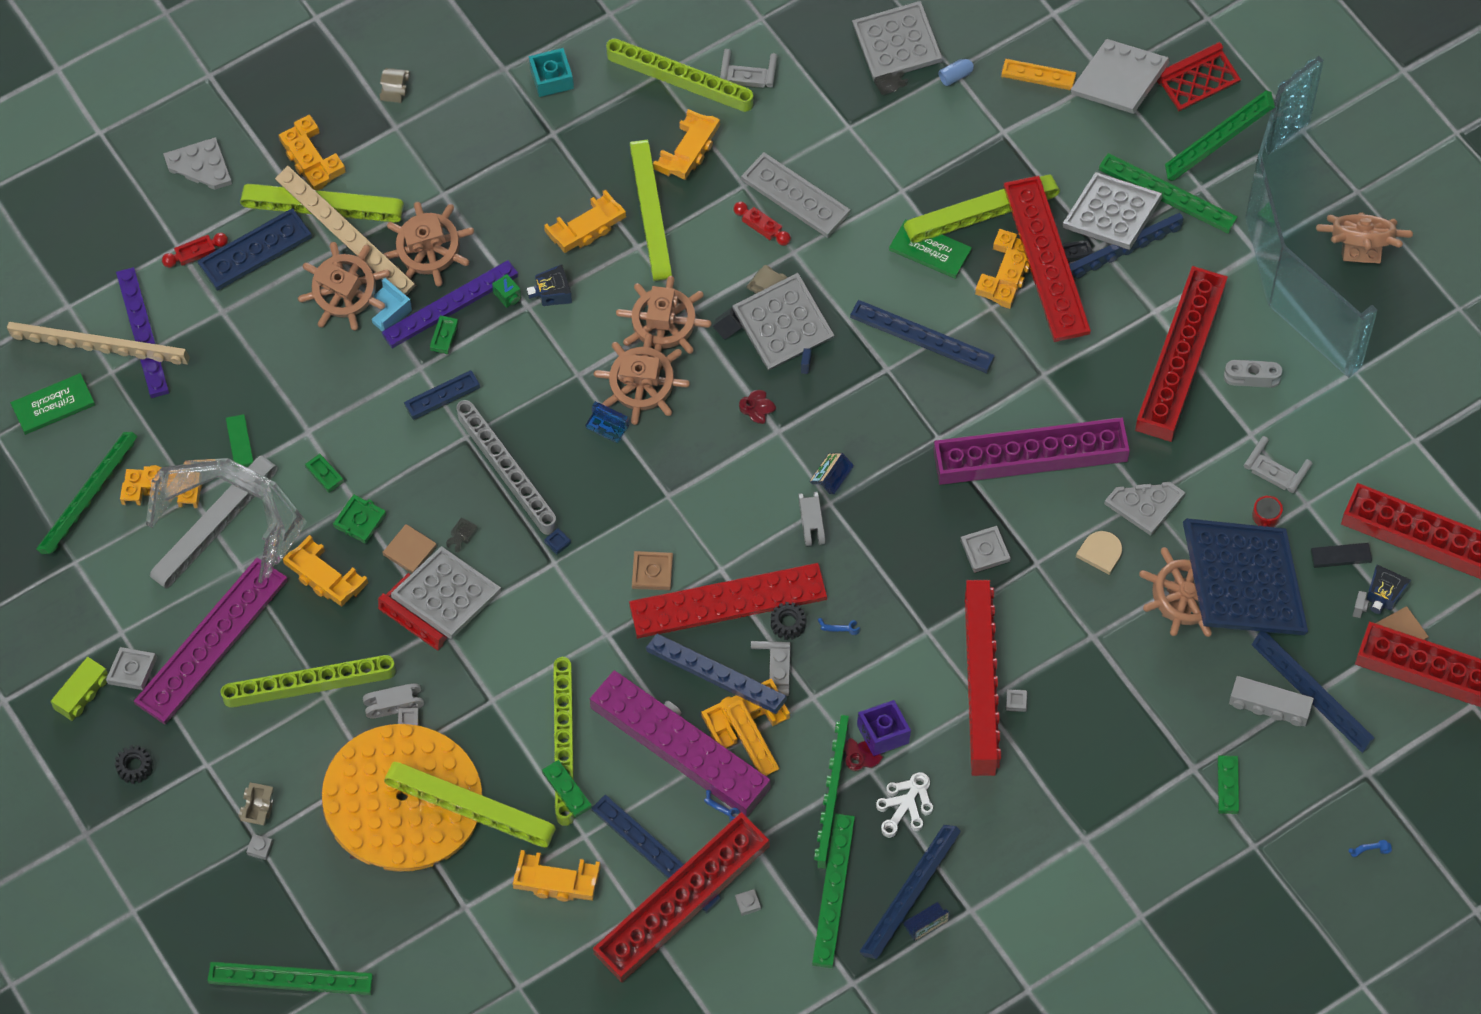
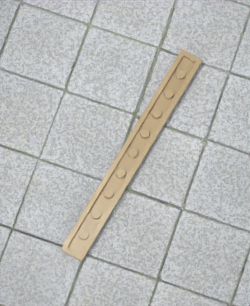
M289 166L275 178L281 186L356 256L359 255L364 245H369L370 251L364 261L372 271L376 273L386 269L389 270L390 276L385 278L404 295H407L416 286Z
M9 322L7 326L10 335L17 340L27 339L35 343L60 344L69 348H83L87 351L98 350L106 354L111 352L121 356H136L139 359L150 358L158 362L169 361L177 365L181 363L188 364L190 359L186 349L14 322Z

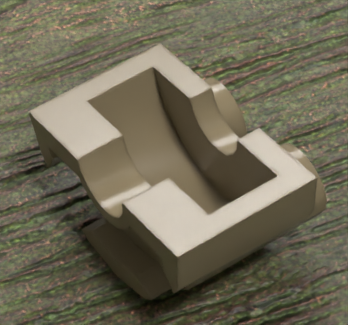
M385 68L380 82L382 84L380 100L401 103L403 96H406L407 86L404 83L409 81L410 71Z
M764 265L749 282L747 289L758 293L787 277L782 273H776L771 267Z
M249 783V788L246 787L244 791V799L247 800L246 805L241 807L239 811L240 821L266 825V818L269 819L273 806V800H271L272 793L274 792L273 787Z

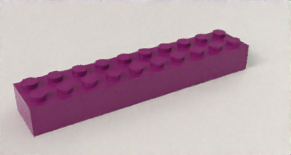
M1123 417L935 440L933 450L939 485L1128 462L1130 451Z
M615 670L589 698L592 710L705 790H710L711 794L731 808L739 809V812H742L746 817L751 814L770 791L771 780Z

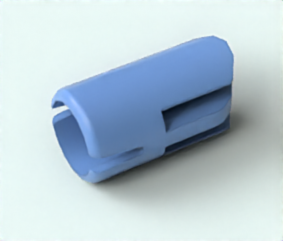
M961 59L939 70L940 80L945 86L961 80L973 71V63L968 59Z

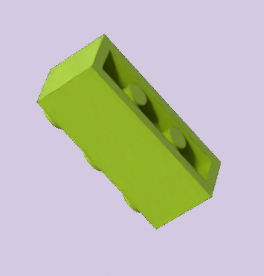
M87 657L51 700L54 710L71 721L75 717L80 716L84 706L91 702L99 688L107 683L108 673L106 668Z

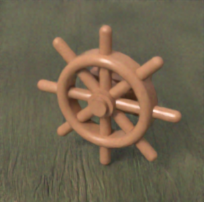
M415 202L416 216L409 219L402 227L393 222L387 224L388 229L398 233L396 239L397 249L386 252L383 255L388 259L400 257L403 264L408 268L405 275L409 279L412 278L415 272L424 275L433 274L436 286H441L440 272L448 268L454 261L464 266L469 265L468 259L458 255L460 247L459 238L472 235L474 229L470 227L460 231L456 230L453 223L448 219L454 210L453 204H449L443 214L440 215L436 213H423L421 203ZM444 227L450 234L444 235L442 228ZM451 241L449 250L440 246L442 243ZM418 252L414 260L410 259L407 254ZM434 252H437L443 255L444 257L437 261ZM427 254L429 264H422L421 262Z
M1364 213L1341 217L1328 215L1327 220L1333 223V225L1318 224L1316 226L1318 232H1332L1333 237L1331 241L1333 243L1343 242V261L1381 263L1383 246L1393 245L1399 248L1403 243L1401 240L1396 239V237L1411 238L1413 236L1411 230H1398L1396 228V219L1386 220L1377 216L1364 215Z
M331 242V258L325 260L318 268L309 263L303 264V269L314 274L312 292L300 295L298 301L302 303L312 299L316 300L318 305L324 310L323 315L318 321L320 328L325 326L332 315L348 317L351 329L355 331L358 329L356 315L365 310L369 304L379 309L385 308L384 302L374 298L376 291L375 280L390 276V271L386 269L376 273L372 272L364 261L370 251L369 245H364L356 257L349 254H339L337 243ZM344 264L352 265L348 272L343 269ZM359 268L364 272L365 276L359 277L356 273ZM367 283L365 293L359 290L362 284ZM335 293L332 300L328 304L324 300L323 296ZM354 296L360 298L358 302L352 304ZM343 298L345 307H336L340 299Z
M673 276L667 278L666 288L652 286V290L648 292L639 283H636L634 289L641 297L636 301L633 310H616L617 316L632 318L635 333L624 339V345L629 346L638 339L644 342L647 333L653 329H658L657 336L652 335L651 347H654L655 350L661 352L664 348H672L680 344L688 354L693 353V347L686 339L693 332L694 326L709 328L712 324L709 320L695 319L693 303L704 296L703 292L698 291L688 298L680 291L673 289L675 280ZM648 305V311L642 312L643 309ZM685 309L688 317L675 315ZM640 319L646 320L647 325L642 327ZM673 324H683L685 326L678 331ZM665 330H669L672 336L664 337Z
M650 333L645 335L643 347H636L624 351L617 342H613L612 348L619 357L614 361L611 370L594 371L596 378L609 379L614 394L602 403V408L607 409L619 401L622 405L633 409L631 417L633 425L638 424L640 410H649L659 406L666 416H670L672 410L665 403V400L670 395L673 386L685 388L690 386L688 380L674 379L670 364L681 356L682 351L676 349L665 357L661 352L651 348L652 334ZM663 368L665 370V378L659 377L660 370ZM618 380L627 384L621 390L618 386ZM652 385H663V387L657 393ZM636 388L635 399L626 396V394ZM644 389L651 398L642 400Z
M1163 547L1161 554L1167 565L1157 575L1145 570L1139 573L1141 578L1153 582L1154 601L1145 604L1143 610L1148 612L1158 608L1162 612L1163 617L1173 621L1170 630L1172 636L1178 634L1180 624H1199L1204 635L1210 637L1212 631L1209 627L1203 626L1201 612L1195 601H1198L1195 583L1193 582L1194 577L1190 560L1180 559L1174 561L1169 550ZM1179 570L1188 571L1186 579L1182 577ZM1169 573H1172L1175 580L1169 581L1165 578ZM1164 587L1167 588V592H1169L1167 596H1165L1164 594Z

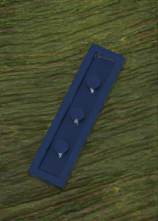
M472 370L405 401L404 406L414 420L479 389L480 384Z

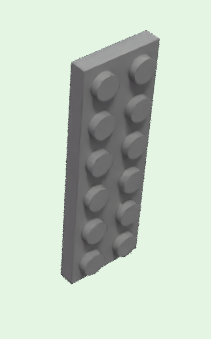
M764 152L741 176V181L827 238L850 214L849 208Z

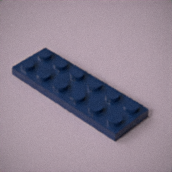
M291 208L197 262L216 291L311 239L312 234L295 210Z

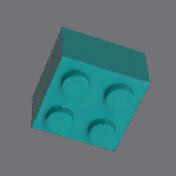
M564 48L529 56L530 71L539 97L574 89L573 76Z

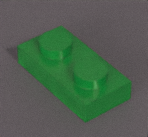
M440 315L430 344V351L449 354L459 323L458 319Z
M318 454L305 464L306 469L328 493L344 483L343 478L321 454Z

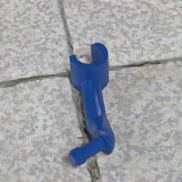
M822 618L818 619L822 626L821 630L849 631L851 635H857L860 632V627L852 628L857 624L855 620L851 621L849 625H825Z
M706 791L705 803L728 815L730 821L735 818L732 816L733 814L740 813L737 808L729 810L710 799L711 791Z
M1380 840L1378 843L1360 845L1355 849L1350 848L1349 853H1351L1352 857H1356L1366 850L1380 848L1381 854L1391 853L1392 848L1389 842Z

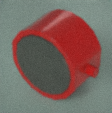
M1267 495L1257 499L1252 512L1254 522L1258 526L1275 527L1280 522L1283 508L1281 502L1277 498Z

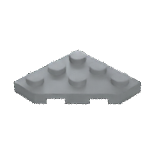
M216 137L163 153L168 170L171 173L181 174L186 179L196 183L201 182L214 190L232 185Z
M1163 482L1161 485H1135L1132 488L1116 487L1107 497L1104 504L1151 536L1183 499L1185 492L1171 482Z

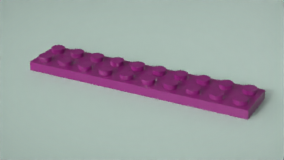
M256 558L134 700L135 705L163 724H166L288 581L287 577L259 558Z

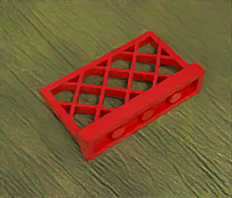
M1220 42L1165 68L1158 78V84H1162L1179 112L1241 81L1222 51L1224 47ZM1220 57L1224 62L1223 67L1213 65L1214 60ZM1199 67H1208V75L1198 72ZM1211 70L1222 71L1221 77L1210 76ZM1224 72L1231 74L1234 79L1231 81L1222 79ZM1187 73L1194 75L1193 82L1183 80V75ZM1196 76L1207 79L1205 86L1195 83ZM1170 81L1178 82V89L1170 88L1167 83ZM1208 81L1219 82L1218 87L1215 89L1207 87ZM1181 84L1191 86L1190 93L1179 91ZM1193 88L1204 90L1201 96L1193 95ZM1178 95L1188 97V101L1181 105L1177 99Z
M407 573L386 595L383 593L378 598V609L438 651L443 647V642L448 637L438 632L433 626L424 622L416 614L391 598V593L411 575Z

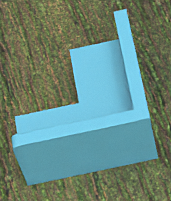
M386 278L382 280L383 288L374 295V298L385 303V308L372 318V323L381 331L400 322L412 311L410 299Z

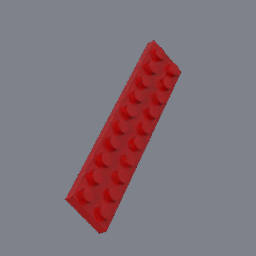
M1040 176L1004 183L1003 188L1053 341L1058 342L1090 335L1091 330Z
M815 563L629 601L638 639L774 611L776 606L779 608L780 603L785 606V602H789V605H792L793 602L795 606L825 601L827 600V595L819 564Z

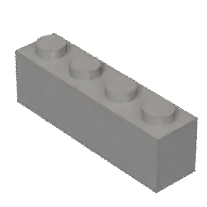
M1237 676L1229 704L1237 709L1250 710L1257 715L1271 716L1274 720L1288 721L1295 726H1306L1314 698Z

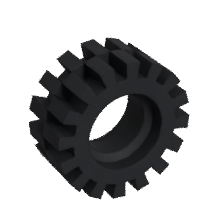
M785 602V606L780 603L779 608L777 606L774 608V612L772 611L771 629L775 635L778 634V638L781 639L784 636V640H788V637H791V640H793L795 635L798 638L800 632H804L806 616L804 610H801V606L795 607V603L792 602V605H789V602ZM784 616H792L796 622L792 626H784L781 623V619Z
M129 745L130 749L127 750L124 747L123 753L121 751L118 752L119 757L116 756L115 767L120 778L124 779L126 783L130 781L131 784H135L136 780L138 783H141L142 778L146 780V775L150 776L151 774L150 770L153 769L152 760L145 748L142 747L141 749L138 745L134 748L133 745ZM132 759H139L141 766L136 770H129L126 768L127 762Z

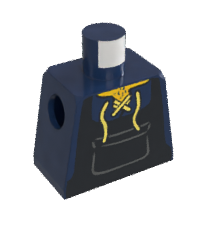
M562 264L535 276L536 286L526 288L528 298L540 297L543 306L572 303L570 287Z
M1376 565L1367 595V600L1372 602L1370 610L1376 614H1380L1383 608L1392 610L1408 590L1411 579Z

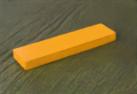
M1005 59L1001 77L1070 90L1074 85L1076 72Z
M740 699L723 708L756 770L765 776L778 770L779 767L743 700Z

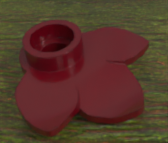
M763 390L752 391L748 397H743L739 402L740 411L745 415H749L752 421L761 424L765 423V415L774 412L776 406L771 400L765 399L766 392Z
M850 738L845 743L846 766L850 770L858 771L863 767L873 768L882 760V755H872L865 741L857 744L855 740ZM857 760L859 763L854 764L852 761Z

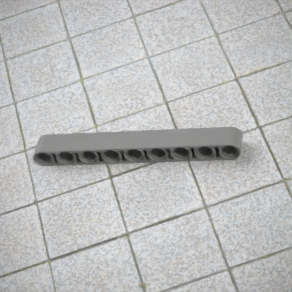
M468 400L460 401L457 404V415L460 423L540 531L546 535L553 533L557 529L556 516L475 406ZM536 507L541 508L540 510H534Z
M259 456L155 565L150 572V578L164 588L170 587L271 480L278 467L264 456Z

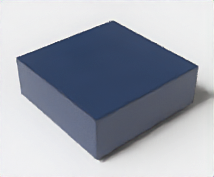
M804 348L801 373L808 374L811 350Z
M557 528L544 539V543L558 555L571 544V540Z

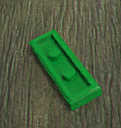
M245 415L227 417L226 423L235 470L249 467L253 463Z

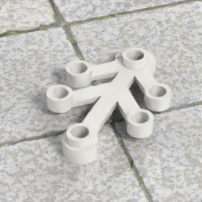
M919 772L914 774L909 781L889 783L886 791L890 796L897 795L898 791L910 789V791L906 795L877 800L876 808L880 812L886 811L888 807L900 805L892 819L886 820L882 824L881 831L885 837L891 838L897 834V825L907 809H909L912 819L911 828L914 831L922 829L923 821L919 817L914 798L919 793L922 802V814L930 815L933 812V805L930 803L926 791L930 785V779L926 774ZM922 781L923 785H917L916 782ZM894 787L896 790L890 791L889 788ZM880 803H885L886 806H885V807H880L879 804H880ZM929 806L931 809L926 811L923 808ZM919 822L920 826H914L913 823ZM891 828L893 831L888 833L886 829Z

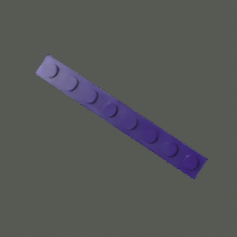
M507 260L382 331V336L393 349L437 324L440 315L449 317L493 292L492 283L504 275L508 274L514 280L518 277V272Z
M134 267L116 272L135 341L155 344ZM150 358L140 359L150 397L155 398L169 394L161 362Z

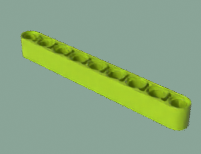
M611 39L606 44L607 58L611 62L743 112L750 111L753 108V92L748 88L619 39Z
M648 139L630 142V149L653 281L667 280L669 276H672L649 142Z
M1048 174L1040 177L1047 200L1056 197L1060 193V189L1053 176ZM1001 189L912 218L905 222L904 229L911 242L917 243L1009 213L1011 209L1005 191Z
M246 184L243 187L240 201L243 207L282 212L293 208L296 213L311 214L284 187ZM315 190L344 218L384 222L401 221L404 202L400 199Z
M383 655L228 683L222 687L221 696L227 707H238L387 680L395 675L396 668L393 658ZM386 665L390 666L388 669H382ZM365 669H371L370 672H363ZM347 672L352 673L349 676H343ZM327 676H332L329 680L324 679ZM306 680H313L311 683H304ZM288 683H293L290 687L285 686ZM267 687H274L272 690H266ZM249 690H254L251 694L246 693ZM229 694H235L233 697H227Z
M559 657L554 661L555 761L564 756L568 757L566 761H559L574 780L572 667L568 658ZM561 667H566V668H567V669L564 670V671L558 670V669L561 668ZM561 685H567L564 689L559 688ZM561 703H567L564 707L559 706ZM563 720L568 721L567 724H559ZM561 739H568L565 743L560 742ZM555 792L557 822L563 826L570 825L574 821V817ZM564 811L569 812V815L562 816L560 814Z
M392 762L384 778V782L392 788L540 847H548L556 830L553 824L399 762Z

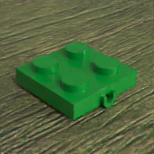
M353 494L333 522V527L366 544L386 516V511L374 505L373 501L369 499L366 501Z

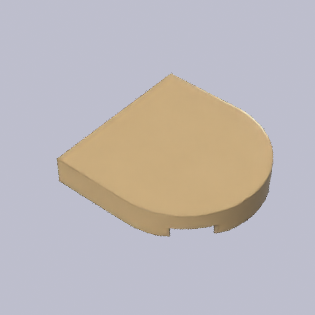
M1098 531L1086 538L1076 557L1110 575L1120 560L1122 545L1114 534Z

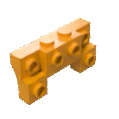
M688 109L687 117L684 121H680V129L687 133L674 151L675 155L661 150L659 160L653 162V169L667 176L673 174L685 180L691 170H695L697 165L702 163L706 151L711 149L713 145L712 137L720 127V119L701 115Z
M309 114L294 122V127L279 134V139L287 150L286 154L289 160L295 162L297 172L303 174L312 189L319 191L331 180L346 173V170L336 153L323 160L309 140V138L319 134V128Z
M606 190L603 191V196L596 200L594 197L590 199L592 209L571 220L567 225L560 217L557 218L556 224L552 226L544 225L547 235L554 244H558L564 253L576 246L581 248L585 245H590L600 236L607 235L611 231L612 225L626 218V211Z
M999 229L993 244V250L1003 252L1005 256L996 278L981 274L976 286L975 295L988 298L1000 306L1010 309L1018 288H1022L1024 284V272L1028 273L1030 267L1021 240L1017 238V234Z
M152 465L150 467L144 466V470L126 469L125 481L122 483L121 504L126 505V501H136L137 505H141L142 494H144L145 496L178 497L177 503L179 507H183V503L193 504L194 508H198L203 485V474L201 472H183L182 468L176 466L159 467Z
M309 535L297 548L290 551L283 558V562L299 575L298 579L302 584L311 586L318 596L330 598L342 607L353 595L356 597L368 584L367 577L359 576L356 573V569L352 567L342 578L339 572L319 558L325 552L324 546L313 542L312 537Z
M772 678L761 683L778 691ZM737 695L726 697L720 703L701 712L702 718L711 732L712 739L726 749L737 744V737L732 730L734 727L723 708L740 699L743 700L752 719L766 714L772 727L790 718V712L785 704L775 714Z
M521 850L514 875L513 889L532 891L539 898L546 899L552 897L563 902L573 901L574 898L593 901L601 867L600 862L596 861L595 865L587 864L583 859H580L577 873L575 870L540 865L541 853H536V856L525 854V850Z

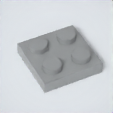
M997 526L962 536L960 539L974 573L1010 562L1009 553Z
M120 647L106 681L111 685L144 690L158 657L155 653Z

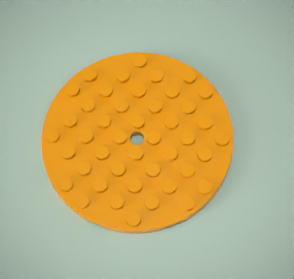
M392 724L368 730L343 746L335 755L326 771L322 787V808L326 823L334 834L336 841L349 854L368 865L373 864L384 867L385 870L414 871L431 867L443 859L450 858L469 840L476 828L477 821L392 788L384 782L392 762H399L482 795L480 778L473 762L453 740L426 727L410 724ZM402 792L408 798L402 801L397 798V795Z

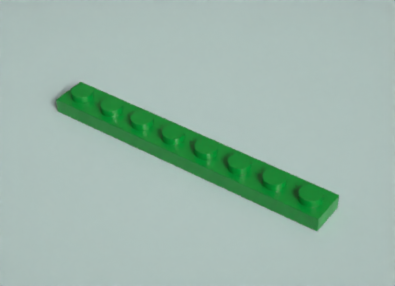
M1265 90L1165 164L1168 180H1176L1274 109L1272 92Z
M1107 153L1099 165V171L1116 179L1162 193V202L1229 234L1237 221V216Z
M133 432L122 433L38 545L37 551L41 554H50L57 549L58 542L69 533L68 529L70 526L78 521L80 518L79 514L90 505L91 498L101 490L103 482L113 474L112 470L123 461L124 454L134 446L137 435Z
M841 715L840 722L836 721L835 733H838L837 740L833 739L832 751H835L834 758L830 757L829 769H832V774L827 776L826 787H829V792L824 794L823 800L826 811L821 812L820 824H823V829L818 831L817 842H820V848L815 849L814 855L817 867L826 869L844 757V746L849 726V716Z
M835 814L812 966L833 968L855 816Z
M210 962L208 975L209 984L371 995L373 981L372 973Z

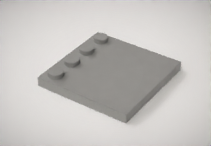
M921 1L852 20L873 81L942 62L941 53Z
M1106 39L1070 89L1072 95L1134 114L1170 63L1169 58Z
M1095 172L1064 220L1063 228L1130 250L1160 203L1162 193Z
M798 273L732 306L768 371L803 354L804 348L811 350L834 338L833 332Z
M441 546L391 593V597L442 634L452 639L501 592V587Z

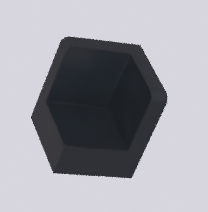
M732 307L717 317L713 324V328L723 339H727L742 327Z

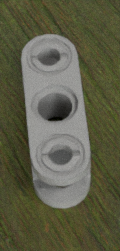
M1231 360L1226 364L1224 380L1227 384L1233 386L1272 388L1280 383L1282 367L1276 362Z
M818 491L813 493L814 497L804 498L802 493L798 494L805 546H812L810 531L816 530L819 545L825 544Z
M408 684L364 695L363 703L369 706L365 709L366 716L368 718H379L398 714V708H421L424 705V700L418 697L413 698L414 695L421 692V686L419 684Z

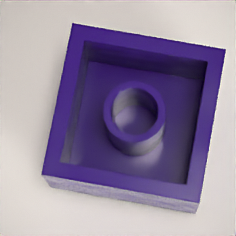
M895 700L858 712L857 727L873 756L909 744L911 729Z

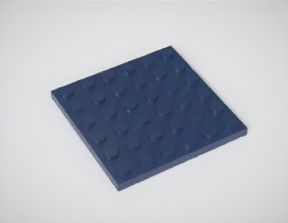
M1188 518L1183 521L1203 626L1305 635L1308 632L1286 528Z

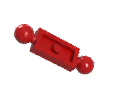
M741 201L734 205L733 211L736 215L742 216V222L768 240L776 237L779 245L785 246L790 243V234L786 231H781L782 226L755 207L748 210L747 204Z
M217 233L211 240L209 235H205L175 247L176 254H165L162 257V264L167 268L175 266L177 261L183 266L215 252L214 246L224 247L227 245L228 237L224 233Z

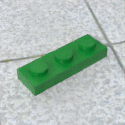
M1218 755V813L1238 814V756Z
M559 760L542 769V774L574 818L592 808L590 802Z

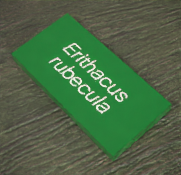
M905 219L889 246V251L956 279L971 253L972 247L942 234L912 243L904 229V224L908 221Z
M81 373L10 402L25 435L95 406Z

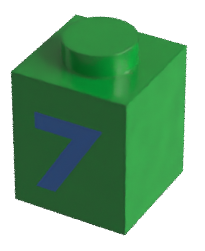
M508 274L492 283L494 295L506 308L515 305L521 299L520 288Z

